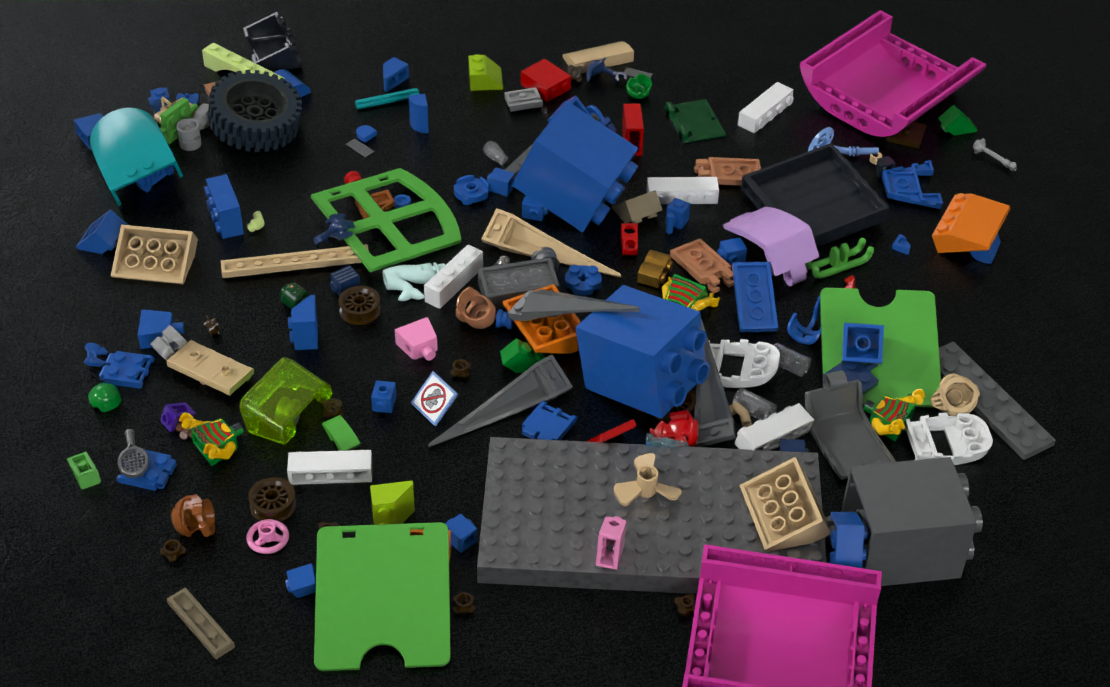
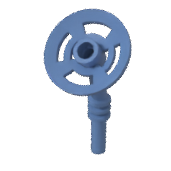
M831 127L821 130L812 140L808 151L814 150L815 146L819 148L830 144L834 136V130ZM834 146L841 154L849 156L878 154L879 148Z

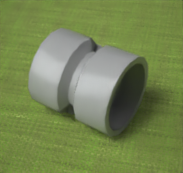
M190 118L180 120L176 127L181 149L186 151L198 149L202 144L199 123L197 120Z
M169 325L162 332L163 336L157 337L150 345L167 361L175 354L176 350H180L188 342Z

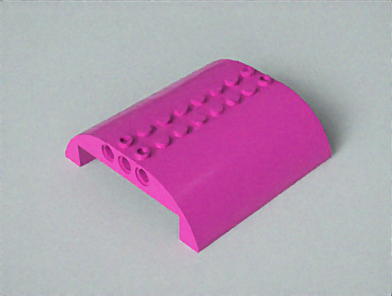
M880 10L800 62V69L809 92L826 111L860 131L873 136L885 137L894 135L980 74L985 69L986 64L972 57L961 66L956 67L891 34L893 17Z
M704 544L683 687H872L876 611L881 591L882 571Z

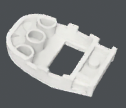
M740 339V342L730 343V340H721L720 344H710L718 372L720 371L723 354L744 357L740 376L732 375V378L724 377L719 373L723 387L745 388L759 386L769 381L777 372L780 353L772 344L765 342L752 344L745 339Z
M939 413L938 416L930 418L929 415L920 416V421L910 422V419H906L904 424V430L907 431L916 457L915 460L951 457L954 465L969 463L984 457L993 443L991 433L985 421L971 414L958 413L957 416H948L947 413ZM944 430L953 456H943L942 453H937L930 431Z

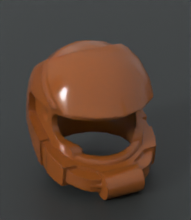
M197 494L188 495L175 504L171 512V521L178 533L186 537H191L196 530H201L204 537L215 533V512L209 499L201 500Z

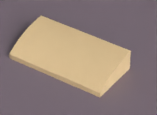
M623 41L563 54V58L568 66H582V73L587 72L592 61L602 60L604 57L606 58L604 61L605 67L634 61V50Z

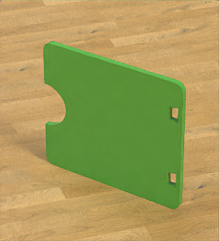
M822 289L820 293L823 374L842 362L844 323L884 325L882 364H878V367L870 371L879 380L878 385L863 395V405H865L867 400L878 404L883 396L904 398L912 395L916 389H923L926 395L923 398L924 401L921 405L915 402V407L935 408L932 406L930 399L940 386L941 373L934 294L930 291L896 290L895 298L889 305L874 307L867 304L861 298L858 289Z
M437 522L323 527L318 531L314 664L318 670H360L364 655L370 649L379 645H388L397 649L403 656L405 668L440 667L450 662L449 531L446 524ZM424 529L423 535L411 536L410 530ZM342 532H356L355 538H343Z

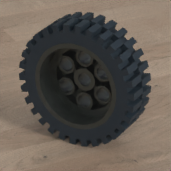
M245 70V74H242L241 71H236V75L229 73L228 78L225 76L221 77V81L217 80L215 86L213 85L211 88L208 108V123L211 130H214V134L217 137L220 136L221 141L228 140L227 145L232 146L236 144L237 149H241L243 146L245 151L255 148V152H260V148H263L264 152H267L270 147L276 150L278 149V144L284 147L286 142L290 143L292 141V137L295 138L300 126L302 100H300V94H297V89L292 88L290 82L285 84L286 79L281 78L278 80V75L273 74L271 77L269 72L264 71V74H259L260 70H255V73Z

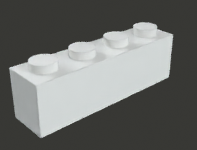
M779 82L775 83L739 112L738 126L753 133L762 129L766 123L792 104L794 99L793 89Z
M647 177V193L656 190L660 204H670L674 198L681 199L690 204H718L719 187L717 177Z
M470 245L462 249L424 285L425 302L439 309L446 304L478 273V268H483V251Z
M799 403L792 407L788 406L779 413H773L764 420H758L749 427L741 428L737 433L738 436L734 444L739 449L771 451L779 447L780 439H796L808 433L814 419Z
M371 450L289 452L287 468L289 483L297 485L372 482Z

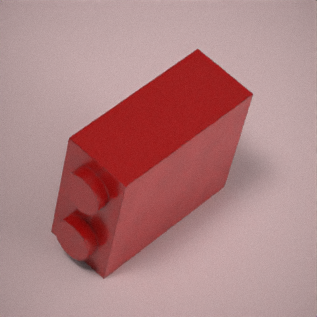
M543 59L521 71V85L527 89L536 87L541 99L548 102L571 89V75L548 60Z
M640 103L623 104V138L638 147L634 156L642 155L644 126Z

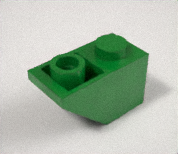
M517 338L500 351L503 365L515 373H524L535 363L545 358L543 353H535L528 343L522 342Z

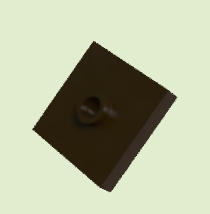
M912 122L900 132L887 136L886 141L919 149L926 125Z

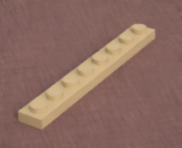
M347 246L221 260L222 277L229 278L362 262L353 250Z

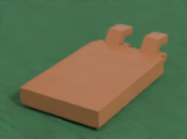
M717 157L696 159V166L694 167L695 173H698L699 177H717L718 185H741L742 176L761 169L759 159Z
M697 239L670 250L671 257L700 284H707L708 289L712 293L720 291V288L716 286L720 284V278L728 287L734 285L731 265L703 240Z

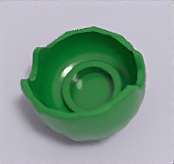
M641 73L635 78L631 77L626 85L627 93L635 99H643L649 95L652 81L647 75Z
M100 383L94 386L88 395L91 406L99 408L101 412L115 409L122 401L117 387L111 383Z

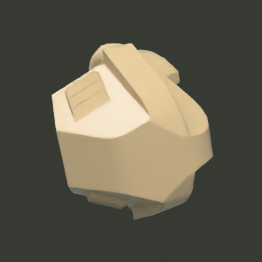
M953 373L946 375L941 380L940 386L930 399L933 407L948 413L950 416H957L958 413L969 414L975 408L980 392L978 386L970 379Z

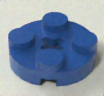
M466 175L460 177L456 181V185H454L456 198L465 205L488 198L489 184L482 177L478 179L474 178V175Z
M571 265L565 274L566 288L568 289L569 287L572 293L576 295H591L597 288L599 290L601 287L602 276L594 265Z

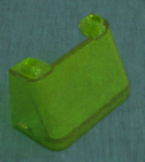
M284 357L244 395L240 402V411L248 433L285 445L295 435L294 419L315 397L317 401L323 403L333 393L328 383L294 360Z

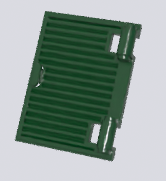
M706 99L674 105L671 102H667L666 106H664L665 110L669 111V118L679 135H682L683 143L726 136L724 129Z

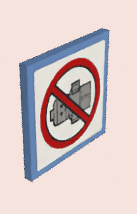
M433 371L411 404L434 426H437L458 396V393Z

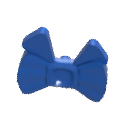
M178 93L176 96V100L183 97L188 99L191 104L199 103L198 93L192 95Z
M87 343L85 345L87 358L84 363L89 366H104L105 361L97 358V355H107L108 351L104 347L100 348L96 343Z

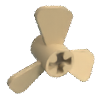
M653 453L638 456L634 460V466L637 470L636 481L617 483L614 486V494L623 506H628L638 496L649 498L654 496L656 492L669 500H677L682 495V491L679 488L658 483V470L654 467L655 454Z

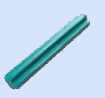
M418 88L356 100V108L362 109L409 99L408 95H418L419 90Z

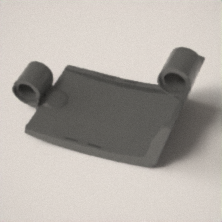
M843 370L823 375V388L805 392V410L814 419L809 431L823 456L841 480L848 479L851 466L896 462L863 411L862 384L860 380L847 382V377Z

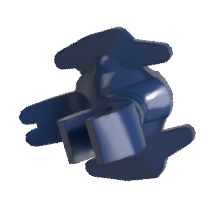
M605 57L602 60H594L589 64L586 73L588 82L591 77L602 72L614 77L616 84L619 82L618 77H621L624 82L627 80V75L624 72H616L607 66L605 67Z
M345 214L330 215L329 219L325 221L326 224L330 223L329 229L313 238L315 245L319 246L321 242L327 243L330 236L338 238V240L352 236L353 232H348L347 230L355 228L354 222L345 220Z

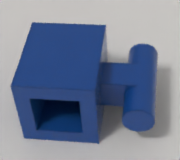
M677 198L671 201L666 209V233H673V227L683 228L689 220L690 203Z

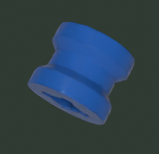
M498 309L496 327L501 328L505 326L507 329H512L513 319L509 318L508 312Z

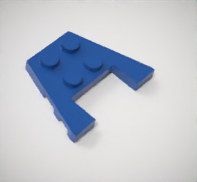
M931 160L925 161L922 165L915 163L911 167L904 169L901 166L884 170L882 172V179L887 198L942 209L943 201L941 194L922 193L918 176H933L934 169Z

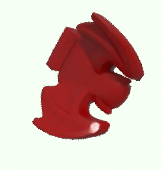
M688 410L670 413L671 421L668 424L661 421L655 429L650 428L651 437L656 445L669 446L668 442L670 440H673L672 446L695 447L697 443L699 423L698 420L694 421Z

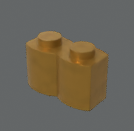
M650 250L645 261L640 266L637 282L659 288L661 283H665L667 272L672 270L673 262L671 261V255Z

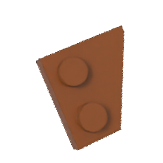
M389 190L370 194L384 212L389 211L395 206L394 199ZM355 199V204L363 219L368 218L369 215Z

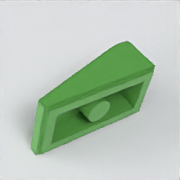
M87 452L67 459L81 489L101 482L98 470Z

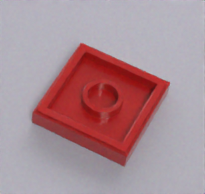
M634 419L586 442L603 443L635 428L637 425Z

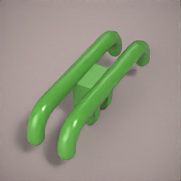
M860 238L856 247L849 249L846 243L841 244L840 249L837 246L832 247L829 257L813 263L809 261L805 263L807 269L812 270V275L815 278H825L866 263L873 256L874 248L869 246L865 255L848 261L849 257L858 254L864 248L866 240L865 238ZM829 264L832 266V268L819 272L820 267Z

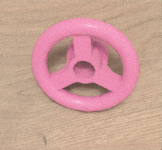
M273 519L262 520L255 523L248 530L246 536L247 544L253 551L261 554L275 553L287 544L289 531L280 521ZM275 527L282 531L283 536L276 533ZM258 530L259 538L254 542L253 535ZM266 542H279L273 547H261Z

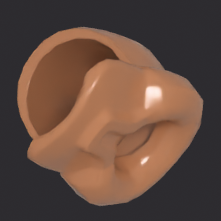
M467 287L459 295L456 303V316L460 321L466 322L476 329H484L492 325L496 319L497 311L495 305L488 297L481 295L472 287ZM471 300L470 305L466 309L467 303Z

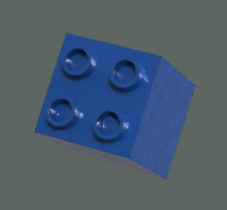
M566 101L535 140L512 186L583 232L591 221L599 226L610 210V207L605 205L604 202L608 201L614 205L624 191L625 187L618 181L621 179L628 183L638 168V165L631 161L638 147Z
M622 285L605 301L639 306L640 312H592L576 326L585 389L662 419L674 406L679 407L684 402L687 393L696 384L704 383L709 375L710 365L705 361L704 352L707 335L702 330L700 311Z

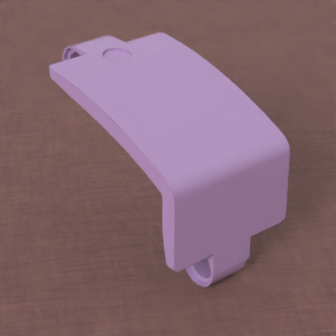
M764 207L752 213L742 214L723 224L724 229L743 236L760 246L765 252L767 262H770L772 275L778 276L783 273L784 280L789 286L804 281L807 273L805 263L819 257L810 226L782 210Z

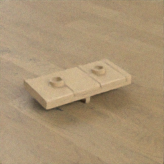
M190 340L167 360L168 367L200 381L202 385L206 384L229 396L254 374L253 368L200 345L193 340Z

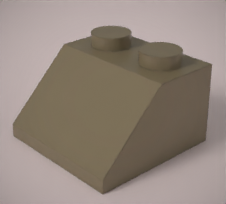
M656 190L612 205V209L624 223L642 222L643 217L647 216V219L658 216L657 212L662 211Z

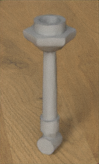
M984 138L975 141L973 145L974 153L977 154L984 151L1000 161L1004 166L1009 167L1011 171H1016V163L986 148Z

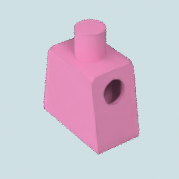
M428 317L395 329L396 344L412 359L416 360L424 356L429 361L436 356L435 352L438 350L437 336Z
M605 517L598 536L596 566L617 570L624 547L627 521L621 517ZM613 544V551L607 550L606 547Z

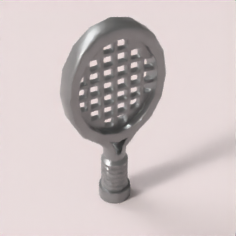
M132 429L125 431L128 446L118 457V467L124 476L137 478L148 470L150 460L147 452L135 445V432Z

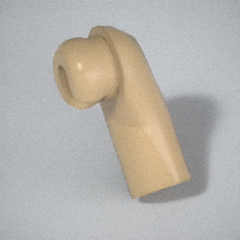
M733 402L732 405H729L732 415L737 413L740 416L743 427L751 426L750 414L739 402Z

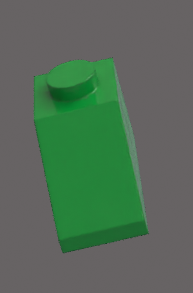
M955 105L939 117L942 123L940 125L946 133L949 131L954 136L974 133L978 130L973 122Z

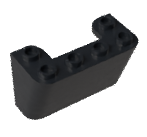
M278 12L243 28L245 37L254 51V54L251 55L253 63L271 72L281 69L302 68L301 64H303V61L296 47L297 44L293 38V32L290 28L287 29L284 17H280Z

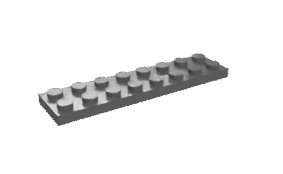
M954 341L939 347L941 379L946 375L954 373L970 379L977 385L980 395L973 411L1023 460L1055 445L1056 440Z

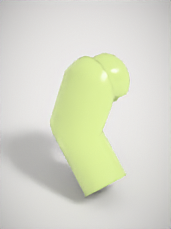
M260 211L254 212V219L247 224L250 232L263 228L265 224Z

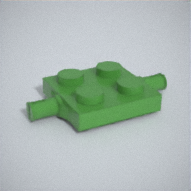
M182 98L160 114V130L164 134L167 143L170 144L178 138L176 125L180 120L192 119V113L198 109L196 103L190 106L189 100Z

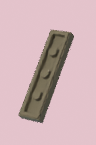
M186 587L167 598L170 607L215 659L235 648L234 642Z

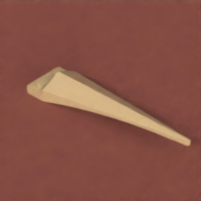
M497 208L481 239L484 243L498 247L501 250L530 257L536 250L540 251L542 247H549L555 251L560 264L569 266L594 265L598 268L599 273L622 277L619 272L563 244L517 216Z

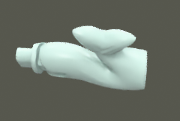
M434 262L433 266L431 263L387 268L383 270L385 287L387 290L402 291L398 298L399 301L423 299L425 296L418 289L413 288L407 281L426 284L445 264L437 265Z

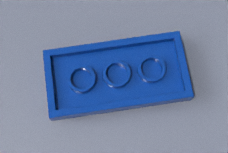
M733 262L732 271L740 332L777 331L778 321L770 262Z

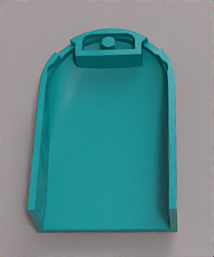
M138 108L118 109L101 118L93 128L90 136V146L118 206L122 205L116 193L118 189L173 164L179 176H183L158 124L146 111Z

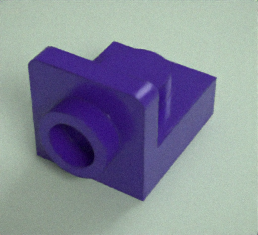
M186 402L166 404L161 415V422L172 432L175 430L177 422H180L179 419L182 413L191 414L193 419L196 413Z

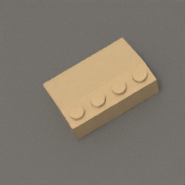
M121 225L111 277L183 285L195 257L198 239L191 231Z
M796 457L739 485L766 552L811 544L830 535V527L810 481Z

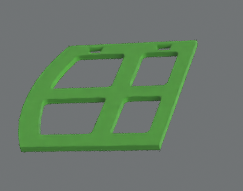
M401 168L311 194V199L327 219L332 214H338L329 202L348 196H353L369 215L368 218L354 222L355 228L347 230L348 232H353L352 236L344 239L369 272L461 243L457 221L444 200L425 182ZM399 182L416 193L424 201L384 212L367 191ZM433 211L442 226L444 235L420 243L410 244L393 222ZM379 228L396 250L374 257L355 234Z

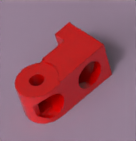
M621 223L622 255H637L638 223ZM633 229L634 233H625V230Z

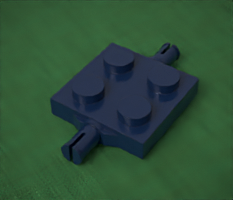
M842 361L825 373L843 370L846 374L847 382L860 380L862 395L877 386L879 381L870 372L878 367V364L873 363L864 365L858 362Z

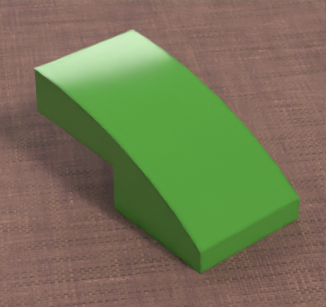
M341 415L322 423L330 440H334L339 451H351L360 447V441Z

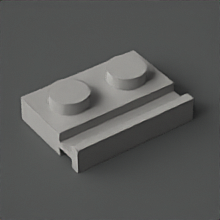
M536 87L505 92V100L508 107H510V111L543 107V101Z

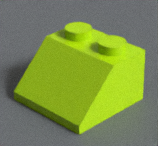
M470 55V90H503L501 67L485 55Z
M413 481L370 486L374 525L402 524L415 511Z

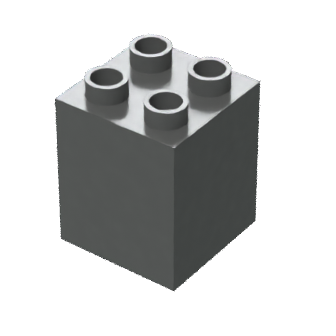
M951 457L850 467L841 512H857L864 526H867V539L863 541V547L866 548V560H862V568L882 571L881 586L961 578L966 560L973 559V535L982 530V514L978 506L970 507L967 499L969 496L967 476L964 473L957 474Z

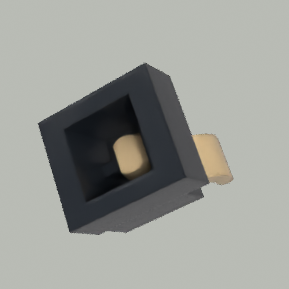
M879 152L877 157L870 154L869 161L876 165L875 175L878 179L882 178L884 170L895 168L896 163L889 156L882 157V154Z

